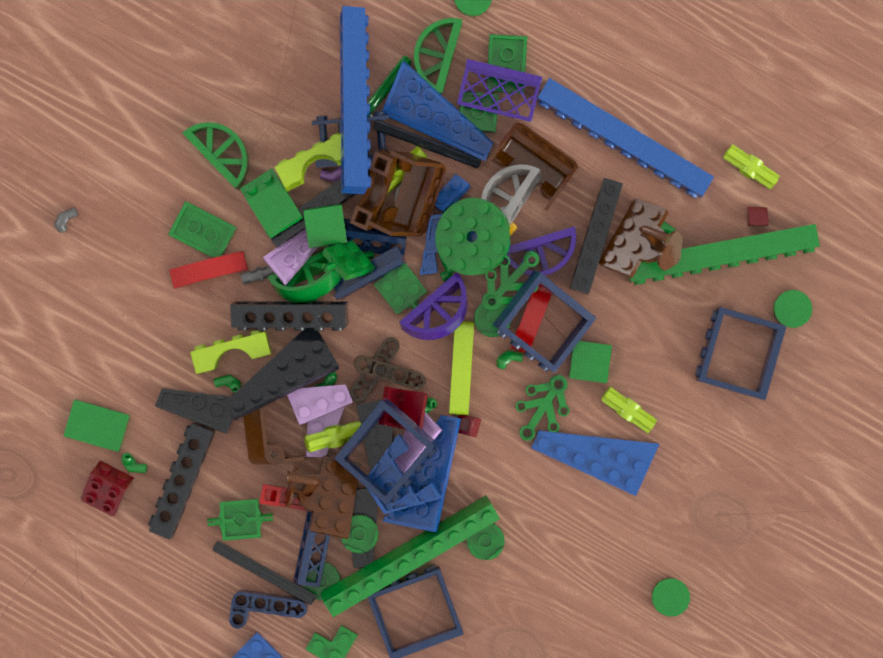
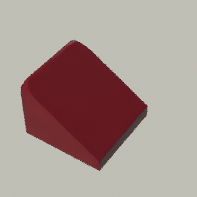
M748 207L747 226H769L767 207Z
M458 415V418L461 419L458 433L477 437L481 419L468 415Z

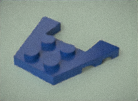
M443 214L431 215L420 275L438 273L436 259L438 251L435 234L437 224ZM476 232L469 233L470 242L476 241Z
M401 434L395 437L393 443L387 448L382 458L368 474V477L386 493H389L404 475L395 462L397 457L410 449ZM434 483L429 484L418 493L415 492L411 484L406 489L403 487L399 492L402 494L395 503L391 502L387 505L369 490L384 514L442 498Z

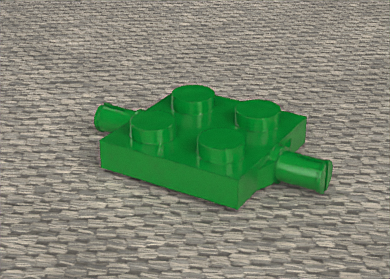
M353 240L326 247L322 252L329 262L322 264V270L324 272L335 270L344 280L372 273L375 269V266L369 260L374 258V252H362Z
M407 264L384 275L374 284L397 315L410 307L414 310L418 306L419 298L428 292Z
M259 499L219 502V518H207V522H210L207 524L208 526L219 525L222 531V541L261 538L262 522L273 521L274 518L273 513L261 514Z

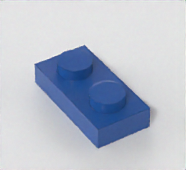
M455 174L440 190L434 207L444 213L471 188L470 184Z

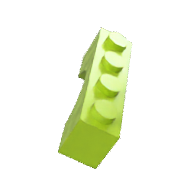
M340 133L332 135L330 140L324 143L321 141L314 144L313 148L308 151L302 150L296 153L295 157L289 160L284 159L275 166L287 192L305 183V172L313 162L320 159H328L339 166L341 165Z
M255 330L250 332L251 336L243 337V334L231 337L232 341L225 342L224 339L214 341V346L206 347V344L194 347L195 351L190 353L196 374L216 370L221 356L231 349L243 350L252 359L272 355L267 332Z

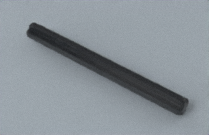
M375 120L373 129L474 168H479L481 164V159L380 120Z
M217 541L215 543L213 551L307 604H313L316 598L314 593L222 542Z

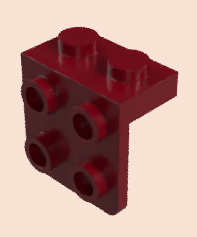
M384 386L382 400L389 399L422 428L427 393ZM387 412L384 413L378 425L405 429Z
M99 461L89 475L81 500L110 516H115L124 493L132 484L134 477L107 463Z

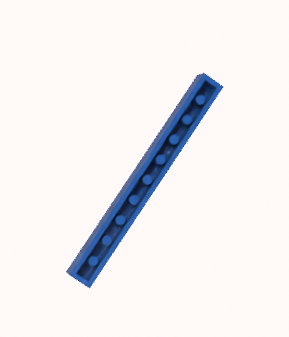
M342 6L340 12L341 193L365 194L367 188L371 186V176H368L371 158H368L367 151H370L371 145L370 139H367V133L370 132V121H367V115L370 113V103H367L370 86L366 84V79H369V68H366V62L369 60V50H366V44L369 42V33L366 32L369 16L365 15V8Z
M551 78L548 79L537 98L538 105L546 110L550 108L556 112L555 115L560 119L565 120L566 118L572 122L571 125L579 130L583 128L588 131L590 137L596 140L600 138L605 141L604 145L613 150L614 148L620 150V154L625 158L635 159L640 167L652 169L655 176L661 179L667 178L672 186L678 189L682 187L687 190L686 194L694 199L697 197L701 198L714 178L711 174Z

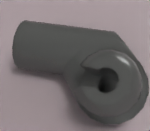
M74 207L59 213L54 223V227L59 233L67 230L66 223L69 219L79 216L77 209Z

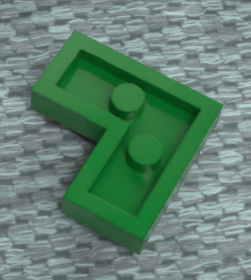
M343 625L340 626L332 641L315 632L305 650L319 658H345L358 634Z

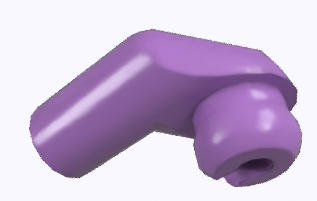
M338 166L332 172L322 169L320 179L334 183L341 179V166Z

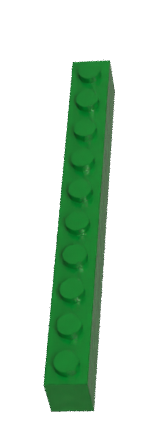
M816 224L683 248L680 261L675 266L664 271L658 266L657 261L652 263L641 262L633 278L628 277V282H634V285L644 284L646 279L651 278L655 282L664 280V276L667 275L677 278L682 277L683 272L690 271V274L693 275L702 273V269L709 268V271L719 270L721 265L726 264L730 268L740 266L739 262L742 261L752 264L757 263L758 258L765 257L766 261L777 259V255L780 254L789 257L796 255V251L803 250V254L815 252L814 248L820 247Z
M487 495L439 522L437 533L424 531L322 591L323 603L332 617L342 613L498 521L500 518Z

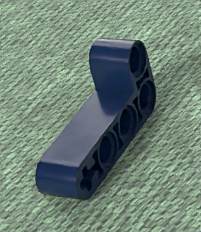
M239 590L232 598L229 623L233 628H242L248 621L250 611L301 618L306 614L308 604L297 597ZM244 595L247 602L245 604L239 603L237 596ZM263 598L266 605L264 607L258 606L256 599ZM282 601L285 604V608L282 610L277 609L275 602ZM289 602H291V609L290 611H287L289 607ZM297 604H301V608L304 609H302L300 612H297V608L292 607H296ZM241 614L244 621L242 623L236 622L234 615Z

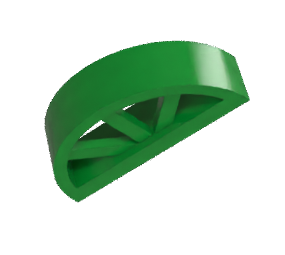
M446 18L432 23L421 33L415 45L414 65L416 72L441 95L443 94L463 19ZM452 27L448 44L439 29ZM434 32L445 53L423 48L422 45L428 36ZM419 54L443 59V61L422 72L419 64ZM440 70L437 84L434 85L426 77Z
M206 122L193 125L182 133L236 190L242 186L249 170V156L243 141L235 132L224 125ZM207 130L206 146L194 134ZM213 130L222 131L230 135L231 137L213 153ZM235 141L237 142L241 150L242 159L218 158ZM224 165H242L238 178Z
M323 251L309 257L286 286L275 273L268 276V279L281 298L290 302H308L330 292L340 281L341 275L335 270H329L314 281L313 276L324 271L322 270V264L329 263L322 254ZM306 279L309 282L307 285L294 287Z

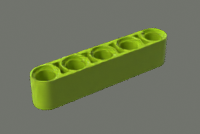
M463 321L454 331L449 414H469L474 321Z

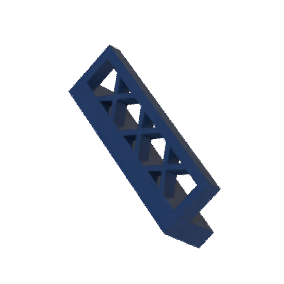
M344 219L347 242L355 238L361 239L363 243L356 244L361 251L383 254L392 249L390 245L394 243L402 244L401 252L403 256L405 255L407 236H390L376 228L364 230L351 224V220ZM373 241H379L382 244V246L375 247L371 243Z
M395 246L372 259L370 262L375 266L372 273L349 280H344L341 277L338 284L334 287L336 292L334 297L336 300H342L406 264L407 262L399 247Z
M307 511L293 580L298 585L320 587L330 536L324 535V541L317 546L314 539L318 533L309 532L313 513ZM318 550L321 555L320 560L313 564L310 560L311 555ZM314 569L317 573L316 581H307V574Z

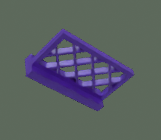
M467 59L457 104L532 122L542 77ZM469 71L477 73L480 81L472 86L467 80ZM480 74L487 75V77L482 79ZM489 77H495L499 83L492 90H489L484 82ZM499 79H503V80H506V81H504L503 83H501V82L499 81ZM512 81L518 89L508 95L502 85ZM482 82L488 92L478 98L472 88ZM466 83H467V85L469 86V88H467L466 90H464V89H465V85H466ZM517 83L524 84V86L519 87ZM528 85L536 87L534 95L526 99L521 89ZM501 86L506 97L496 102L491 92ZM471 89L476 99L471 103L462 102L463 93ZM520 91L525 101L515 107L510 96ZM490 94L495 104L488 108L483 107L479 99ZM508 98L513 108L508 112H504L498 104ZM531 99H533L532 105H530L528 102ZM476 101H478V103L480 104V106H479V105H475V104H473V103H475ZM527 103L530 108L529 117L521 116L517 108ZM497 106L499 110L492 109V107Z

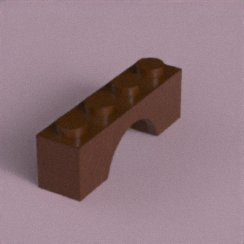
M384 149L374 153L369 169L371 186L367 188L366 193L356 205L350 221L351 224L364 230L374 228L367 224L368 220L378 221L399 163V158L390 155L391 152Z

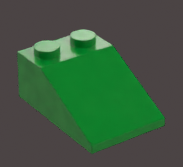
M273 168L240 188L270 239L303 219Z

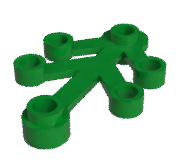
M533 250L525 252L523 256L524 261L509 277L508 265L510 264V258L506 255L507 263L499 264L501 285L496 291L494 283L497 277L496 271H490L494 272V276L491 278L487 276L488 273L485 274L487 293L482 297V304L486 309L495 310L500 304H509L514 296L502 295L506 291L519 290L525 282L516 281L529 267H534L538 264L539 256L537 252ZM534 257L535 261L531 263L528 261V258ZM490 298L495 299V303L490 304L488 303V300Z
M562 375L552 376L549 383L540 385L530 384L526 387V393L529 396H534L537 392L549 390L546 397L525 402L520 400L516 403L515 408L519 412L539 406L528 425L521 427L519 431L520 437L523 440L529 441L534 438V428L545 411L549 422L548 430L550 432H557L559 430V424L556 422L552 400L556 395L560 406L558 414L563 417L569 414L570 410L566 405L564 396L568 383ZM556 381L561 382L560 388L554 386ZM531 386L535 388L533 394L528 392V388ZM519 403H524L525 408L523 410L518 409ZM562 407L567 408V413L564 415L560 412ZM552 423L557 425V429L554 431L550 429ZM525 429L530 430L531 434L529 436H524L523 432Z

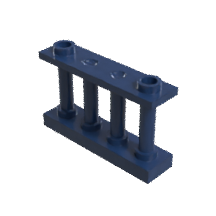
M385 111L373 112L374 115L367 116V121L380 120L384 122L385 119L390 117L389 114H385ZM327 115L316 116V120H312V125H319L320 142L328 141L326 124L338 123V132L341 134V118L328 119ZM377 131L378 149L388 151L386 149L385 134ZM367 151V153H368V158H371V162H372L374 153H373V154H369V151ZM328 159L316 161V168L339 166Z

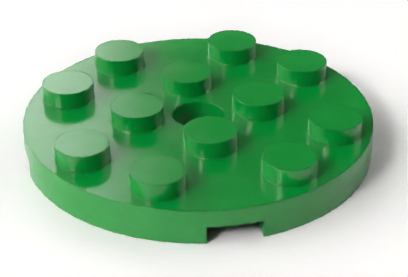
M466 198L457 201L443 213L437 224L435 234L437 251L443 262L455 272L464 275L486 274L494 270L508 253L511 243L508 219L499 207L487 200ZM475 231L477 239L474 242H470L469 233Z

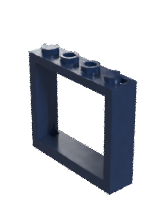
M534 270L493 323V326L498 329L496 333L502 338L508 337L512 340L510 342L512 346L518 350L520 348L525 350L524 355L532 361L534 359L539 361L538 366L546 372L551 370L555 373L596 320V317L546 276ZM539 284L582 318L550 361L506 328Z
M717 307L716 310H713L710 321H713L711 329L708 328L705 335L707 340L706 347L701 349L700 366L697 365L695 370L696 381L766 400L787 326ZM724 315L774 329L757 391L706 377Z
M386 398L379 402L334 459L387 505L391 502L395 503L402 494L399 492L403 487L406 489L413 482L412 476L415 473L419 474L426 465L423 463L427 458L431 459L437 452L436 447L439 443ZM385 412L390 414L426 446L389 493H386L348 459Z
M435 565L425 568V572L417 575V572L406 575L407 579L402 581L398 579L368 597L390 658H401L464 634L440 567L435 568ZM436 575L455 626L394 649L376 597Z

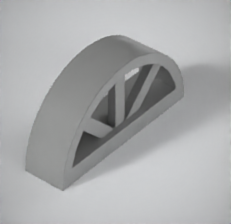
M530 165L506 167L497 172L488 181L481 199L490 202L494 193L508 201L509 204L500 207V209L508 219L509 225H511L542 178V172L540 169ZM527 175L520 186L518 176ZM510 178L513 179L515 195L513 197L497 188Z

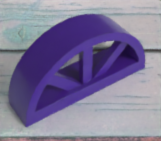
M575 226L511 245L507 255L509 256L524 250L534 251L536 247L543 267V271L538 272L544 276L550 275L562 268L572 256L576 244ZM570 237L568 251L551 243ZM542 245L564 256L563 260L555 267L549 269ZM509 256V265L516 270L520 265L516 264ZM527 269L523 275L530 276L533 271Z
M456 272L399 322L401 329L405 333L417 339L435 340L451 334L460 326L467 313L468 298L464 282ZM460 289L462 296H451ZM442 303H461L453 318L440 306ZM435 310L447 323L439 327L430 328L431 312ZM424 319V328L415 327Z

